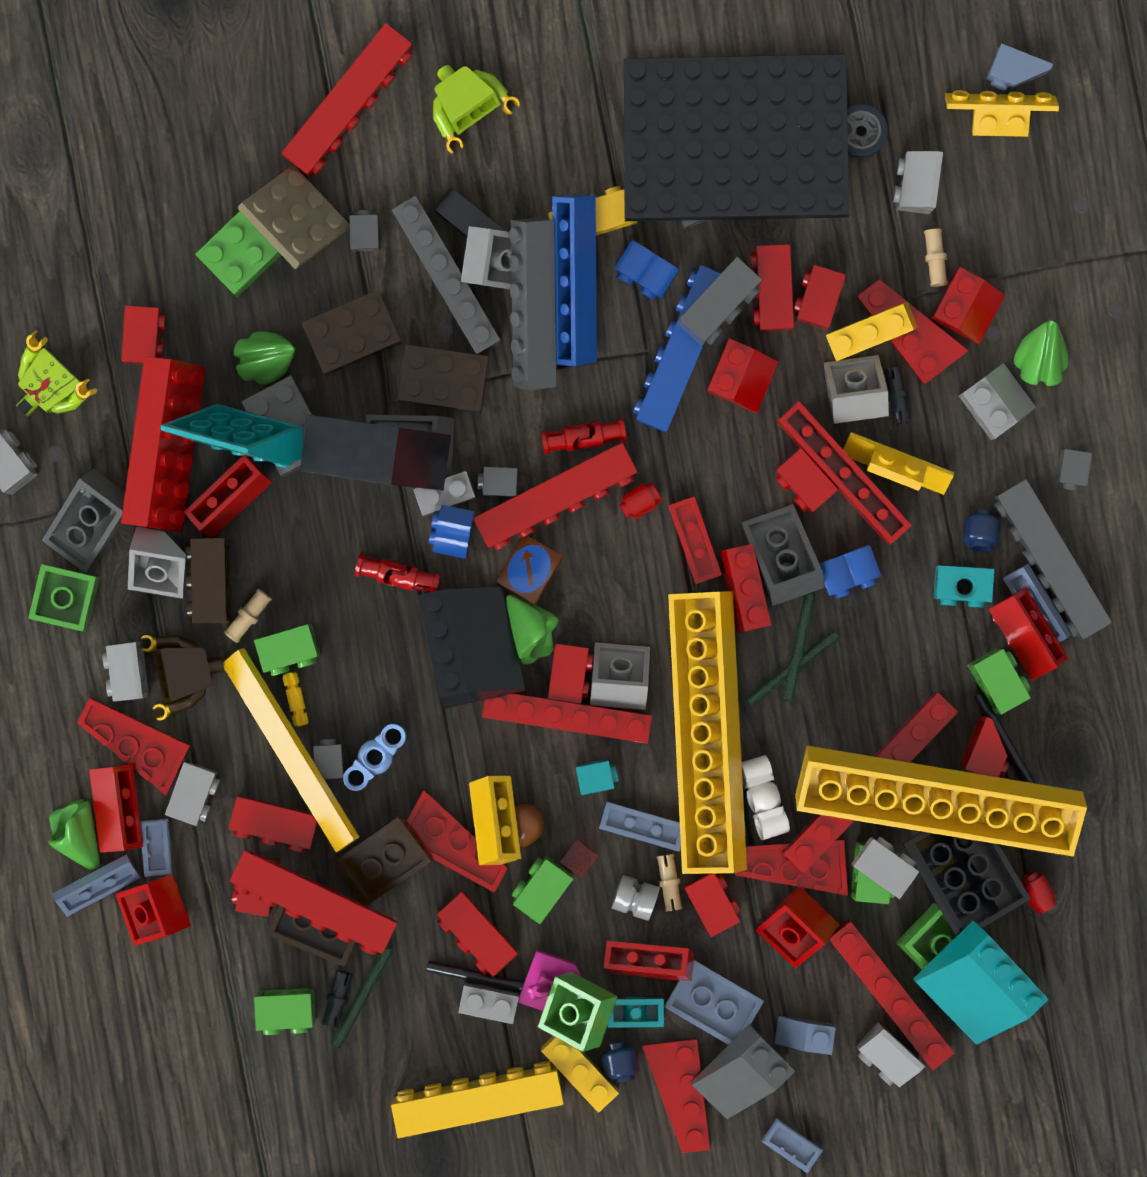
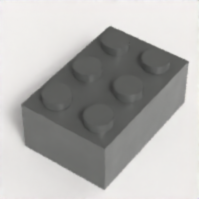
M736 257L682 315L677 324L701 347L706 342L711 345L723 331L720 326L725 321L730 325L742 311L739 306L744 301L749 304L761 290L758 285L762 279Z
M292 376L241 401L247 412L303 426L304 443L307 415L313 414ZM301 459L293 462L289 467L276 466L280 476L284 477L298 470L301 465Z

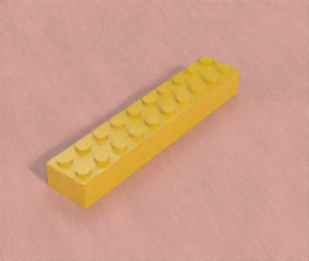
M733 591L668 594L682 874L737 873L747 870Z
M813 746L806 747L795 794L797 811L1073 857L1087 810L1082 791Z

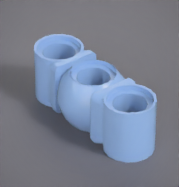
M395 723L389 724L375 739L365 742L360 747L357 759L344 773L343 781L348 789L353 791L361 790L375 775L384 773L389 769L392 764L393 755L406 741L407 734L403 726ZM389 729L399 730L401 733L399 743L391 744L387 741L386 733ZM377 749L382 753L383 759L380 764L374 765L368 761L367 756L370 750ZM359 770L363 773L364 782L361 785H353L350 782L349 774L351 771Z

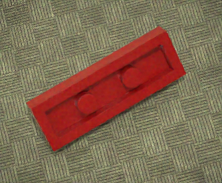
M695 496L668 505L695 584L721 576L722 574Z

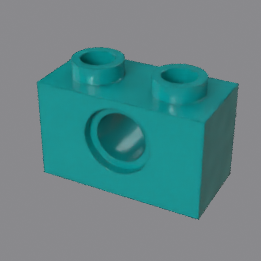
M935 566L933 599H940V605L957 606V601H968V607L985 608V602L991 603L993 598L994 569ZM961 579H966L970 583V591L966 595H962L957 591V583Z
M608 759L575 765L581 795L614 789L613 782L618 781L615 764H609Z
M662 996L617 997L607 1026L608 1028L664 1027V999Z

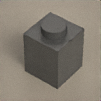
M371 210L356 211V215H350V248L352 252L380 251L378 215H373Z
M1069 449L1061 450L1056 483L1063 484L1062 489L1079 491V487H1086L1092 453Z
M484 467V473H478V489L483 490V496L516 497L518 469Z
M336 739L319 740L320 745L313 746L314 763L324 779L343 778L345 773L343 743L336 744Z

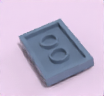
M694 960L692 982L678 980L664 1007L729 1045L749 1024L751 1025L764 1000Z

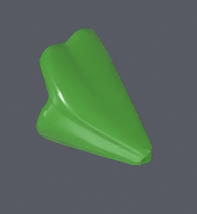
M1053 320L1044 322L1026 335L1016 350L1014 364L1021 370L1020 376L1025 382L1037 385L1038 382L1043 381L1047 386H1054L1062 381V372L1068 368L1069 359L1066 343L1059 325Z
M268 331L253 332L249 339L237 341L234 348V356L240 359V363L236 365L239 376L246 381L255 380L261 386L272 384L282 378L290 367L295 353V347L287 339L279 334Z
M508 595L506 603L509 620L521 663L531 664L538 658L549 656L554 649L552 630L558 624L556 615L518 595Z
M80 799L69 803L62 809L54 811L49 817L52 836L48 840L49 845L89 870L98 869L100 867V857L90 802Z

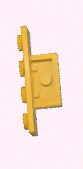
M962 90L945 93L947 109H974L972 134L978 136L1028 137L1031 111H1059L1056 96L1047 92H1039L1036 95H1024L1021 92H1009L1007 95L996 94L992 91L969 94Z
M852 432L843 448L851 459L868 465L867 471L918 491L922 486L944 495L954 476V472Z

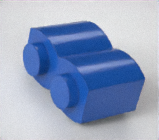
M634 240L630 242L614 267V270L618 272L616 276L618 279L628 285H631L632 282L642 287L639 292L651 300H654L655 297L662 299L679 272L678 268Z
M441 505L440 512L434 511L429 544L434 545V553L466 559L474 511Z
M870 545L819 563L823 571L826 592L828 596L834 594L836 599L851 594L850 588L861 585V588L864 589L877 584L876 578L881 577Z

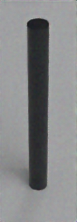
M984 692L978 693L974 696V699L984 716L993 720L1005 752L1023 782L1036 784L998 716L994 713Z
M428 961L426 972L521 992L525 982L497 975L492 976L488 973L485 975L479 971Z

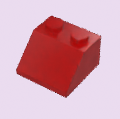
M959 267L955 271L930 319L980 345L1005 295L984 279Z
M728 339L706 392L749 411L758 413L779 362L751 347Z
M979 716L959 767L975 774L1003 778L1009 764L1005 762L1007 754L993 720L985 716Z
M173 874L115 894L134 946L160 939L191 927L188 912L182 902Z
M799 886L756 928V931L796 968L824 946L840 924Z

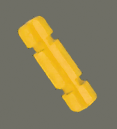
M296 672L284 674L283 682L284 686H287L288 689L286 690L289 708L290 712L293 711V725L296 727L308 724L307 712L304 713L305 704L301 687H298V683H300L298 674Z

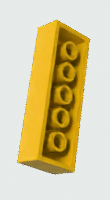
M544 1061L534 1064V1069L523 1070V1067H514L508 1069L507 1074L496 1076V1072L479 1075L480 1079L469 1082L468 1078L453 1080L450 1086L442 1087L441 1083L425 1086V1090L414 1093V1089L397 1092L398 1096L393 1097L391 1104L397 1138L563 1105V1093L558 1069L554 1064L551 1065L550 1061Z

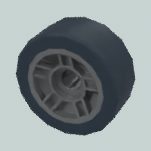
M857 104L847 108L848 156L857 159L872 157L882 148L887 139L888 126L886 118L878 109L871 105ZM864 126L866 128L865 135L858 136L856 128Z

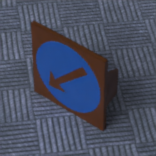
M525 536L520 539L496 582L536 605L564 556L529 536Z

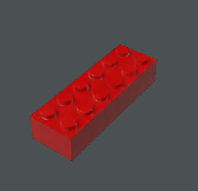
M144 357L121 524L182 532L195 441L161 431V425L200 410L205 367L172 359Z

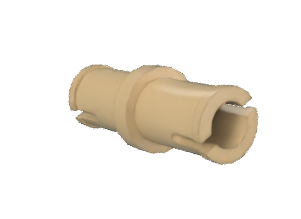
M942 229L924 231L927 249L925 262L929 266L931 287L948 284L945 268L947 253L943 251Z
M257 589L245 607H240L238 616L224 633L238 643L249 627L258 622L257 617L267 604L271 602L272 598L262 590Z
M674 854L666 855L668 867L666 866L665 856H657L661 881L658 883L663 891L665 912L673 910L671 899L674 901L675 910L683 909L678 885L681 884L680 878L677 879Z

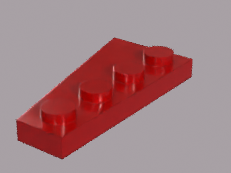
M880 279L857 296L870 316L907 302ZM908 303L918 327L889 341L924 385L967 353L968 350Z
M91 697L88 699L77 722L99 742L117 754L125 763L133 764V768L143 778L155 785L165 796L168 795L191 746L190 744Z
M423 790L406 821L434 860L495 892L508 867L505 864L479 865L476 837Z
M844 840L835 841L805 873H801L781 854L789 844L746 847L747 870L735 873L736 876L848 896Z
M697 1038L642 1044L682 1153L710 1150L704 1096L691 1085V1082L701 1073Z

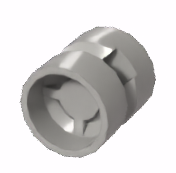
M622 875L611 909L623 913L632 911L634 917L649 921L660 887L646 882L639 885L637 879Z

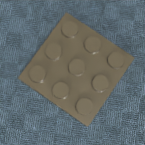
M294 165L248 197L238 207V210L294 269H297L350 227V224Z

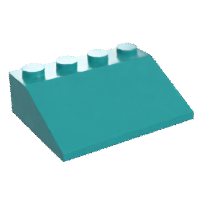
M219 404L209 406L161 425V431L210 445L215 450L232 451L233 455H247L253 457L255 461L273 462L277 467H289L293 462L300 460L302 457L303 426Z
M972 921L913 978L976 1045L1028 1020L1049 1000L975 921Z

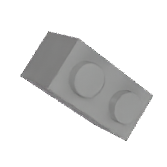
M466 471L445 478L444 491L424 488L413 489L423 517L433 514L434 511L439 512L441 505L453 507L476 499Z
M185 761L165 815L194 826L199 825L200 821L205 822L211 807L206 805L210 794L215 796L220 780L216 779L218 772Z
M870 837L851 865L900 899L919 873L914 868L916 862L904 853L900 857L891 852L893 846L883 838L879 837L876 841Z
M465 982L458 1013L513 1024L519 993Z

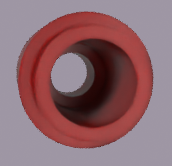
M651 482L646 485L643 483L621 496L623 502L619 506L627 519L632 516L634 520H637L657 508V504L662 499Z
M1032 871L1021 878L1023 881L1022 885L1031 899L1027 902L1037 914L1045 913L1057 905L1055 901L1056 895L1044 873L1037 874L1036 871Z

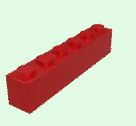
M385 23L282 151V156L309 178L313 173L315 175L319 174L326 165V161H324L330 151L334 154L343 144L344 140L341 138L346 131L352 132L361 121V118L358 116L365 108L370 110L379 98L376 94L382 87L386 89L396 77L393 73L399 65L404 67L413 56L411 52L413 49L412 43Z
M797 402L776 421L796 445L805 451L887 545L892 544L912 526L800 402Z
M623 443L473 519L487 547L491 548L494 546L497 551L511 544L509 538L519 534L520 538H523L536 531L533 527L534 525L543 521L546 526L560 519L558 513L566 509L572 513L585 506L584 500L592 496L595 500L610 493L609 487L618 483L621 488L635 481L633 475L637 474V470Z
M516 693L486 699L482 714L484 718L647 744L652 715Z
M248 849L243 851L229 881L235 884L233 887L235 890L246 895L253 892L260 896L259 901L271 907L278 904L286 908L284 913L296 919H300L301 916L310 919V925L321 931L329 928L337 932L335 937L347 943H351L354 940L362 944V950L372 955H376L377 952L383 954L398 923L396 919Z
M847 919L840 924L829 940L928 1066L935 1070L955 1053L852 922Z

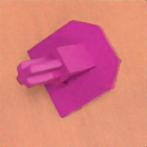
M536 950L518 1002L543 1011L556 976L573 972L582 977L577 964Z

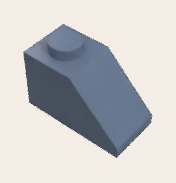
M1001 43L996 51L986 79L991 81V85L1001 90L1013 89L1047 74L1053 64Z
M778 1016L774 1043L801 1051L832 1055L836 1027L833 1023Z

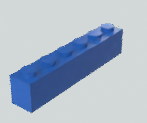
M573 193L552 196L555 236L556 364L580 366L597 362L596 195Z
M702 265L698 271L692 270L687 285L691 286L690 292L687 297L681 296L676 311L681 312L677 323L682 315L721 273ZM671 321L665 334L666 337L670 338L666 348L660 346L654 362L659 363L656 373L649 372L644 387L648 389L645 399L639 397L633 413L637 414L635 421L663 433H666L702 350V347L674 321Z

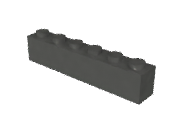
M414 196L393 208L392 213L475 354L481 355L500 344V338L467 283L461 282V272L417 197Z
M545 218L511 220V229L509 231L511 241L510 268L512 270V285L510 287L512 313L510 320L513 334L511 351L513 353V369L511 372L513 387L525 390L556 387L554 220Z
M1027 479L1020 481L995 496L994 498L997 503L994 504L996 511L1002 519L1004 517L1007 518L1011 525L1008 530L1015 542L1020 541L1025 548V551L1022 552L1024 558L1030 566L1035 565L1039 572V575L1036 576L1044 590L1049 589L1054 598L1051 601L1058 613L1063 612L1068 622L1065 624L1070 630L1071 636L1073 638L1077 636L1079 640H1084L1111 624L1110 618Z

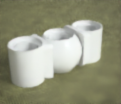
M766 755L742 762V781L744 789L748 788L747 799L751 810L756 813V815H753L761 840L790 831L783 806L779 807L781 799L775 783L771 782L774 780V776Z

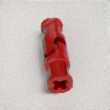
M619 418L616 422L601 424L598 421L577 426H566L563 430L541 431L545 455L549 454L550 451L561 449L573 451L580 448L604 446L606 442L619 440L627 442L623 418Z
M362 552L359 554L354 574L357 577L360 575L377 579V582L402 587L406 590L413 591L417 589L428 593L437 591L441 573L438 572L436 574L420 571L419 567L405 565L385 558L382 560L365 556V553ZM392 569V575H389L388 571Z

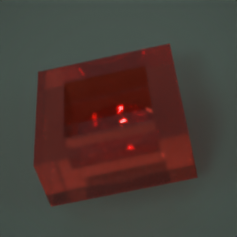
M576 839L560 862L583 879L599 855Z

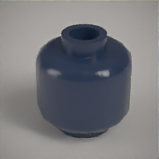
M976 510L975 514L965 518L963 541L969 546L970 550L982 553L990 552L991 548L998 545L1000 520L992 516L991 511Z
M624 1041L608 1044V1050L600 1056L604 1076L608 1080H613V1084L634 1080V1075L640 1070L635 1048L633 1046H625Z

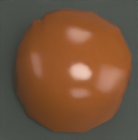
M519 803L515 806L520 847H527L535 843L543 835L546 821L542 811L535 805Z

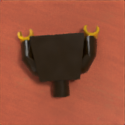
M149 635L141 637V639L151 640V646L148 649L142 648L141 650L154 652L164 702L158 703L153 709L162 707L165 714L156 718L157 720H163L171 713L176 714L193 708L205 696L206 688L212 686L210 675L223 673L221 657L207 659L205 648H198L194 641L179 635L158 636L157 639Z

